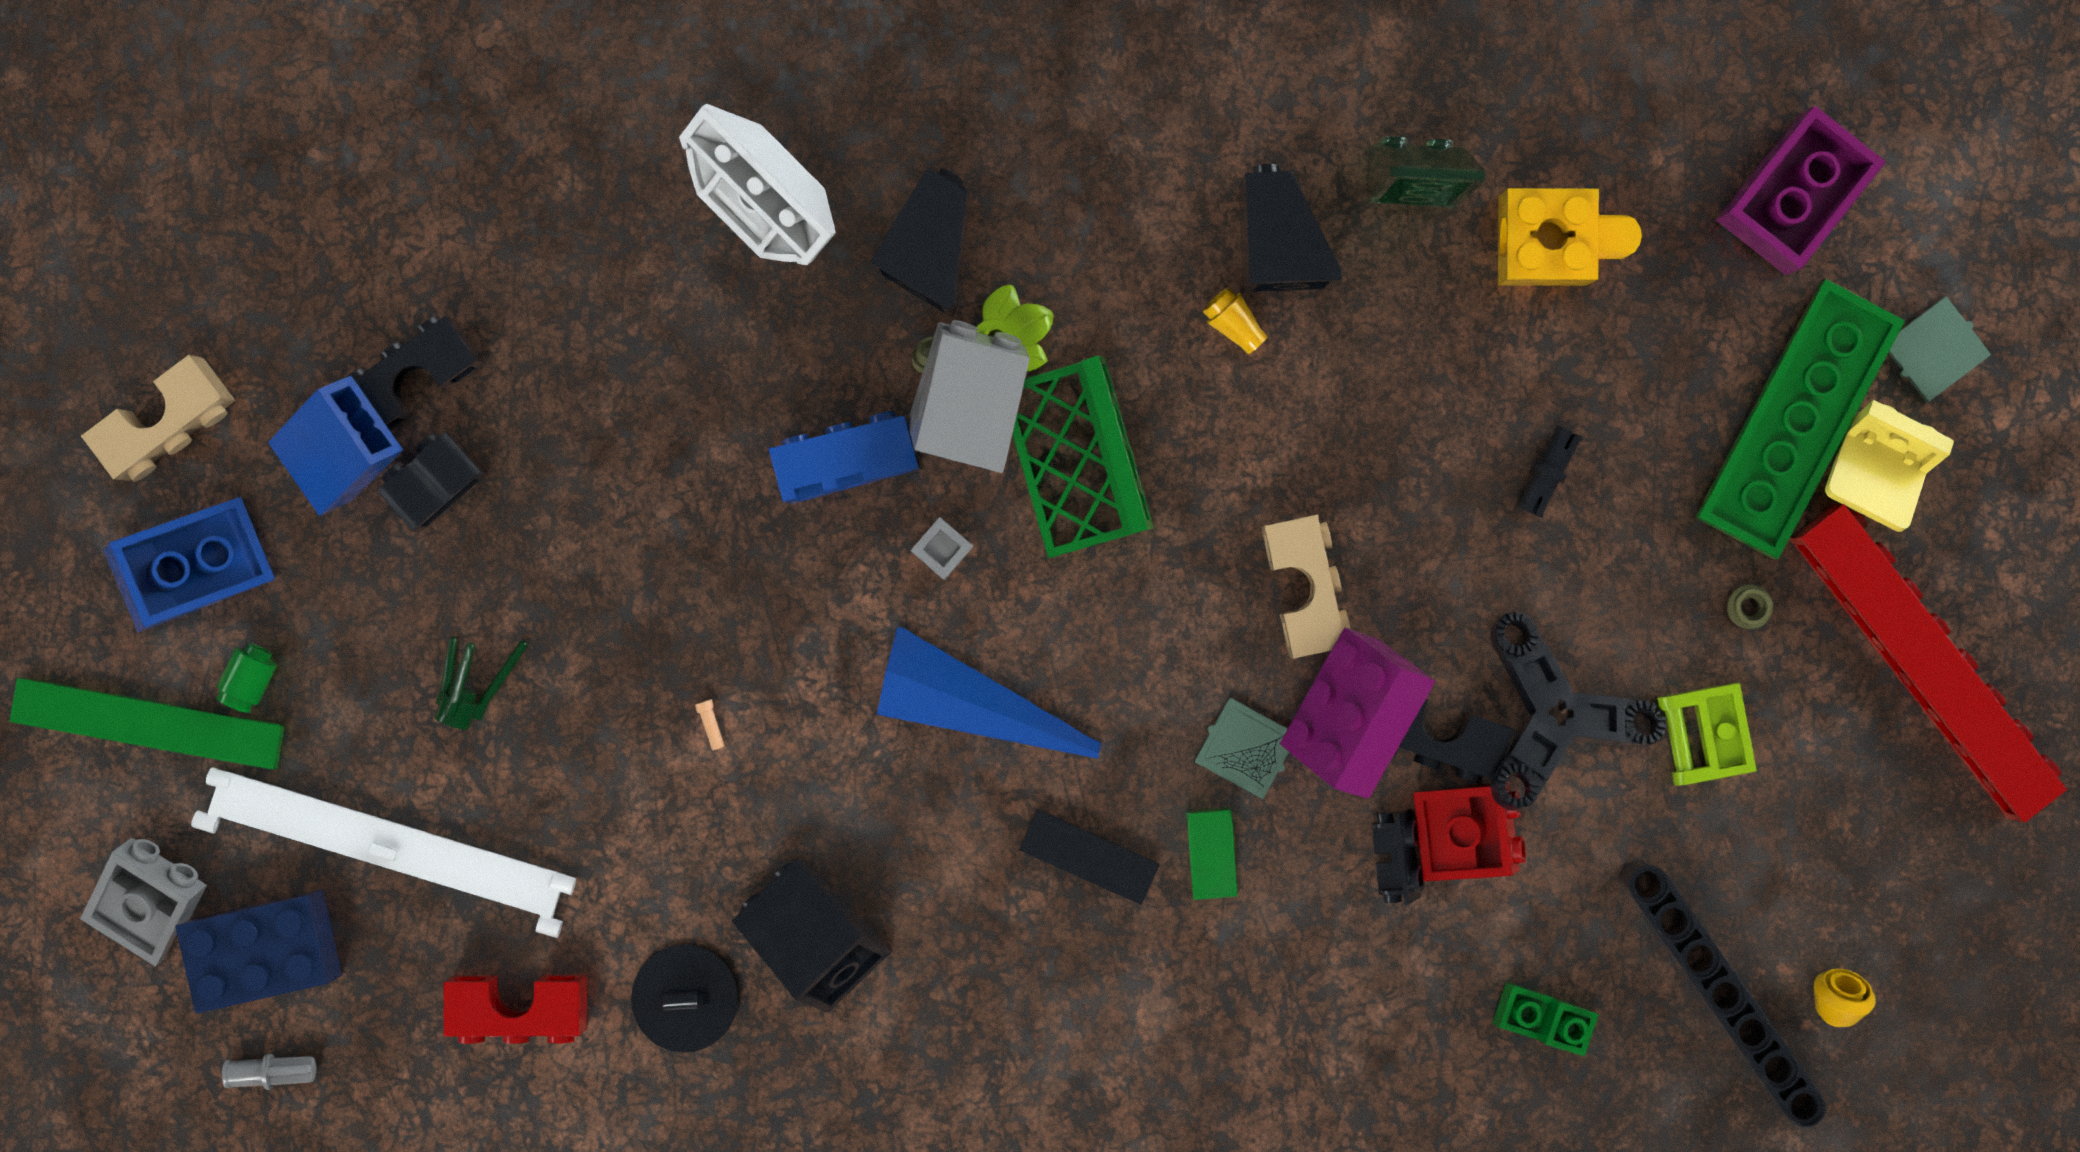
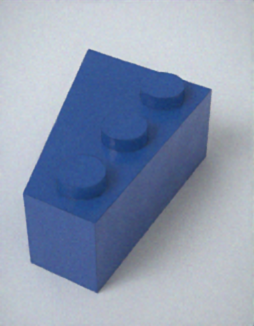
M890 410L869 416L870 424L853 428L851 422H846L826 428L825 435L809 438L808 434L797 435L782 440L783 445L768 448L782 501L795 504L920 470L905 415L896 417L895 411Z

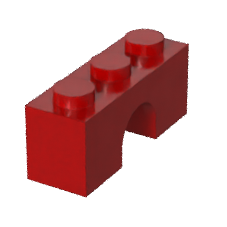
M454 975L443 982L444 1037H457V1042L461 1044L485 1042V1037H502L503 1043L521 1044L529 1042L530 1036H547V1042L553 1044L574 1042L575 1036H580L587 1029V975H542L534 982L532 1006L524 1011L513 1010L503 1003L498 992V975Z

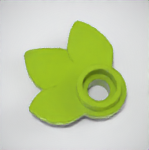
M1005 285L996 289L983 303L982 322L977 326V333L989 335L1002 332L1019 338L1021 345L1025 346L1030 357L1027 372H1030L1047 363L1046 354L1038 342L1051 329L1054 315L1050 309L1039 304L1027 303L1020 305L1013 285Z

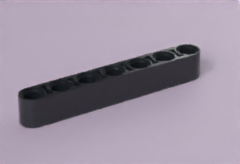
M1634 860L1627 863L1619 875V885L1622 892L1775 1109L1799 1127L1808 1128L1817 1125L1823 1119L1826 1112V1103L1822 1094L1667 874L1661 868L1643 860ZM1643 872H1651L1653 877L1652 887L1647 892L1638 894L1635 889L1636 878ZM1676 908L1679 914L1677 924L1672 929L1663 930L1661 926L1662 915L1667 910ZM1702 945L1704 949L1703 961L1699 965L1689 967L1687 963L1688 952L1693 947ZM1728 982L1730 986L1728 998L1721 1003H1715L1713 1000L1714 989L1719 984ZM1754 1019L1756 1023L1754 1034L1750 1038L1740 1039V1026L1745 1021ZM1780 1056V1070L1772 1076H1766V1063L1771 1058ZM1801 1093H1806V1106L1799 1112H1792L1791 1103L1793 1099Z

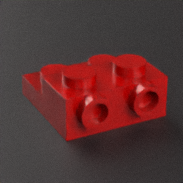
M1509 781L1505 782V790H1508L1507 794H1511L1512 798L1516 797L1519 799V793L1517 791L1510 792ZM1491 783L1470 784L1455 788L1417 790L1413 792L1424 882L1513 876L1520 871L1519 863L1526 862V845L1523 836H1515L1514 819L1520 818L1521 810L1509 811L1499 806L1492 796Z

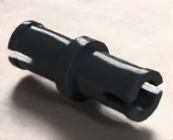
M1556 425L1555 431L1540 461L1535 460L1531 467L1535 471L1520 501L1517 502V507L1543 518L1544 512L1559 482L1564 484L1568 476L1564 472L1583 437Z

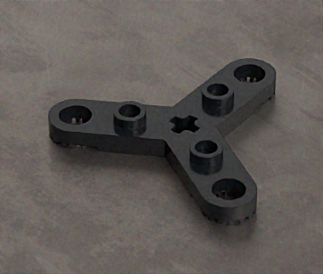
M1519 612L1507 613L1497 620L1490 634L1492 645L1530 714L1491 780V793L1494 800L1499 806L1509 811L1522 810L1530 806L1537 799L1541 789L1550 778L1571 741L1645 748L1658 742L1666 733L1665 729L1667 728V724H1665L1666 716H1663V711L1661 708L1658 709L1655 703L1651 704L1650 701L1574 693L1549 646L1543 642L1537 630V624L1534 625L1532 618L1529 619L1526 614H1520ZM1507 625H1514L1522 631L1524 635L1523 646L1515 647L1514 644L1510 645V641H1506L1507 636H1504L1506 633L1504 629H1506ZM1556 705H1559L1560 713L1567 715V719L1557 725L1555 717L1549 716V711L1555 708ZM1636 713L1643 714L1649 719L1651 723L1649 735H1641L1642 733H1637V729L1633 728L1635 725L1632 723L1634 721L1632 717ZM1508 776H1516L1523 782L1525 787L1523 798H1512L1511 794H1507L1508 790H1505L1506 785L1504 783Z

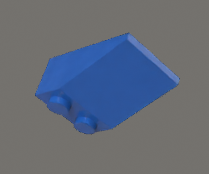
M241 497L112 541L103 549L137 633L275 580Z

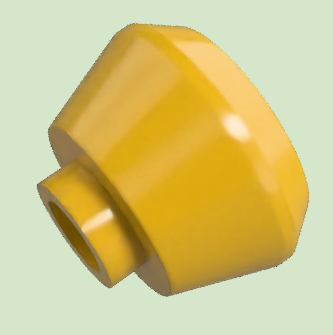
M1831 969L1820 973L1814 981L1815 1009L1822 1019L1831 1026H1853L1869 1014L1876 1004V998L1870 984L1862 976L1850 970Z

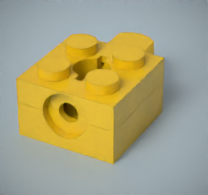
M1508 188L1498 196V285L1587 286L1598 280V259H1624L1637 250L1642 238L1641 228L1636 219L1628 215H1599V189Z

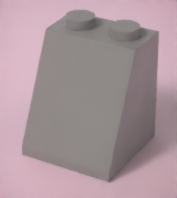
M953 320L951 325L938 322L907 422L914 450L1003 473L1030 360L1024 345H1021L1019 338L1007 333L996 332L994 337L977 333V327L963 321Z

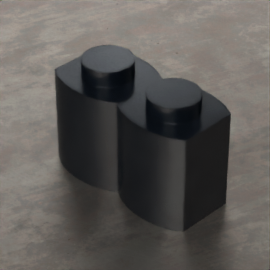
M436 432L428 435L416 446L415 450L419 454L407 465L403 462L395 464L381 478L384 484L377 492L412 532L420 533L444 514L453 503L462 498L487 475L458 440L447 432L440 436Z

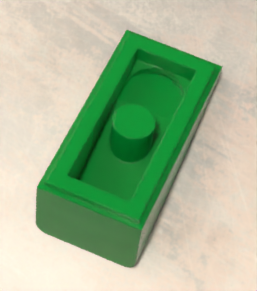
M1230 807L1185 810L1193 900L1238 896L1232 809Z

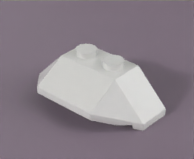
M705 104L700 108L679 136L682 148L686 149L688 168L697 195L760 258L797 262V264L802 265L810 264L836 233L825 188L761 124L709 104Z

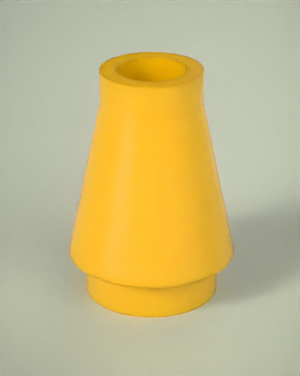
M1229 287L1217 294L1202 310L1209 318L1206 323L1240 346L1247 354L1256 350L1268 337L1260 328L1241 293L1235 294Z

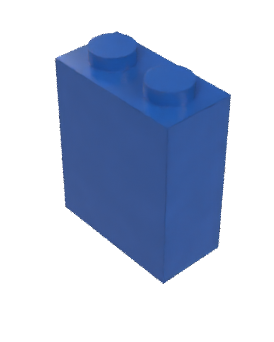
M352 376L317 389L268 442L319 516L353 501L403 451Z

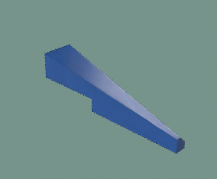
M897 627L885 672L877 715L1098 759L1101 743L1073 728L1061 719L955 659L907 629Z

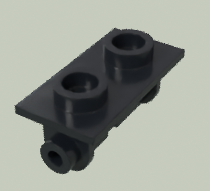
M1411 809L1395 814V820H1393V812L1375 813V822L1371 823L1375 854L1391 853L1392 861L1376 863L1378 893L1383 895L1384 903L1402 902L1401 895H1403L1404 905H1409L1421 898L1420 892H1423L1425 887L1422 865H1417L1415 847L1419 846L1417 821L1412 820Z

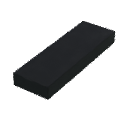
M1038 808L1019 848V851L1142 905L1160 866L1159 862Z

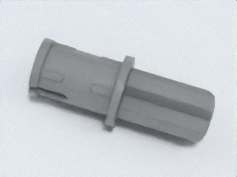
M265 1054L263 1059L225 1060L222 1067V1081L226 1089L263 1086L266 1090H272L275 1085L311 1083L315 1079L317 1066L312 1056L274 1058L273 1054Z

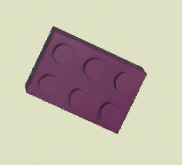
M1814 105L1797 116L1717 217L1716 221L1784 275H1788L1802 269L1886 161Z
M1344 627L1279 744L1334 789L1369 799L1436 681L1381 640Z

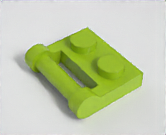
M1728 683L1657 697L1659 709L1661 708L1666 716L1676 769L1672 771L1674 786L1688 785L1757 771L1740 683ZM1684 707H1695L1705 759L1704 766L1693 767L1682 710Z

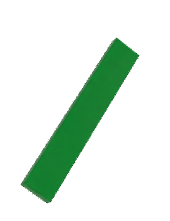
M24 677L17 678L9 722L271 770L278 769L285 725Z

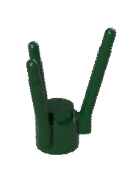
M451 637L445 657L441 689L435 702L439 706L434 718L442 724L461 730H468L472 719L481 721L487 705L528 646L526 641L519 642L479 701L476 702L474 700L477 694L470 689L464 688L475 645L472 642L466 645L455 683L452 685L458 639Z

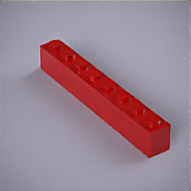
M1845 504L1830 505L1789 538L2004 815L2010 820L2022 823L2027 822L2067 790L2058 778L2062 775L2061 770L2051 758L2045 754L2040 755L2031 744L2034 737L2026 725L2018 719L2013 720L2003 708L2006 700L1993 685L1990 683L1985 685L1975 672L1979 667L1974 658L1963 648H1956L1948 637L1951 631L1945 621L1934 612L1930 614L1920 601L1923 595L1916 584L1909 578H1902L1892 566L1895 563V559L1891 552L1878 541L1874 543L1864 530L1868 525L1859 512L1849 507L1847 508Z

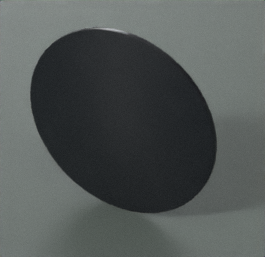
M675 945L654 954L639 970L632 988V1010L639 1028L653 1043L674 1052L687 1053L699 1051L717 1042L730 1028L737 1012L738 988L730 968L718 955L696 945Z

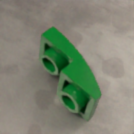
M1506 981L1492 1024L1498 1028L1537 1039L1545 1045L1585 1057L1599 1014Z

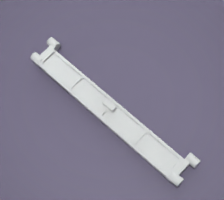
M212 767L207 774L206 784L214 786L216 789L208 813L197 810L194 814L191 824L193 828L214 834L219 827L220 818H224L539 914L540 918L536 926V932L558 938L561 932L563 921L554 919V912L561 892L572 895L577 878Z

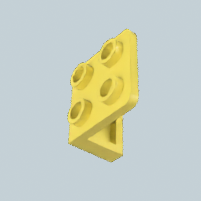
M1872 400L1853 418L1839 445L1825 492L1831 499L1845 504L1847 507L1897 532H1902L1911 524L1926 474L1950 455L1954 440L1937 432L1933 427L1923 425L1897 412L1891 406Z

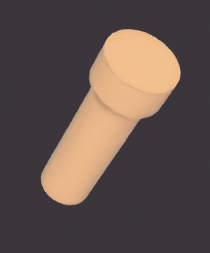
M712 699L695 704L697 713L701 715L712 751L725 747L712 709L714 708Z

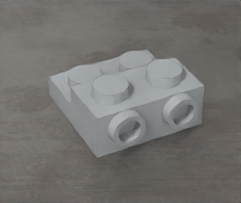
M131 837L112 852L80 919L156 967L166 958L177 936L175 925L188 921L191 918L207 885L197 879L198 873L190 865L184 863L173 864L159 855L160 849L152 841L146 839L135 840Z

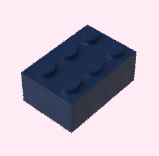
M323 889L201 916L175 925L195 1014L325 985L343 975Z

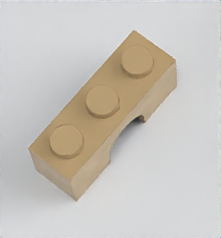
M189 354L153 381L165 400L164 415L156 425L146 428L132 411L116 409L81 435L113 479L125 481L132 479L133 482L145 478L155 470L156 465L154 462L166 453L172 455L179 452L192 441L190 435L202 426L208 428L215 425L227 415L228 412L225 408L236 400L204 358Z
M1317 514L1262 526L1261 530L1270 570L1287 567L1296 568L1305 574L1310 584V595L1307 602L1297 610L1280 614L1289 657L1294 659L1331 651L1344 627L1351 628L1346 610L1338 611L1335 593L1342 592L1337 567H1329L1325 550L1332 548L1327 522L1319 523Z

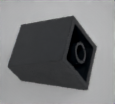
M1278 164L1253 166V172L1245 173L1239 185L1243 293L1332 290L1342 280V270L1293 172L1280 171V165Z
M927 167L870 262L876 273L950 318H953L958 307L970 203L966 188L963 186L964 181L960 177L944 168H941L936 173Z
M795 859L793 862L779 868L773 876V881L761 893L749 897L742 904L741 912L731 920L795 1000L827 1013L893 952L812 866L799 859Z

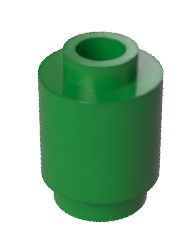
M247 643L245 649L235 647L216 685L219 689L216 699L230 708L250 713L253 705L260 703L277 668V664L270 660L273 653L252 643Z

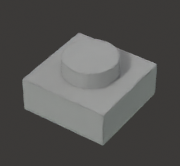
M939 517L910 551L945 580L974 546Z

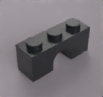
M434 316L417 327L416 332L418 335L406 344L399 341L386 348L379 355L381 361L369 370L362 367L348 375L352 376L390 431L413 416L402 396V386L409 374L419 369H426L431 373L439 386L451 389L486 364L456 320L447 316L441 319L439 316Z
M1426 699L1399 747L1415 752L1413 761L1437 770H1439L1441 762L1458 767L1456 776L1478 784H1482L1484 776L1492 779L1505 757L1514 729L1464 712L1459 727L1453 735L1441 740L1432 739L1426 733L1423 726V714L1428 699Z

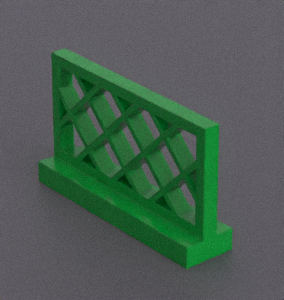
M1098 355L1081 360L1082 362L1032 376L1024 381L1023 390L1030 388L1043 395L1044 398L1032 419L1017 411L1012 434L1048 558L1154 528L1107 362L1103 356ZM1078 373L1083 391L1075 406H1072L1054 396L1053 393L1061 378ZM1052 381L1047 391L1037 386ZM1050 400L1071 411L1060 434L1038 423ZM1085 400L1090 415L1080 410ZM1077 415L1091 422L1094 427L1095 435L1087 450L1065 438ZM1020 419L1029 424L1025 433H1023ZM1035 428L1056 439L1045 462L1032 456L1028 450L1027 442ZM1062 443L1084 454L1072 477L1050 466ZM1097 443L1099 445L1102 458L1093 453ZM1089 458L1105 466L1108 477L1100 492L1077 481ZM1032 462L1041 467L1037 476ZM1047 471L1069 482L1057 505L1043 498L1040 492L1039 485ZM1074 486L1096 497L1085 520L1063 509ZM1109 487H1111L1114 501L1105 496ZM1102 501L1117 509L1122 528L1104 532L1090 524ZM1045 506L1054 510L1049 520ZM1061 514L1081 525L1073 542L1056 547L1051 528L1058 515ZM1086 529L1097 534L1096 536L1081 540Z

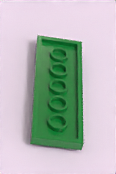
M1828 279L1821 280L1695 518L1772 559H1779L1905 320Z

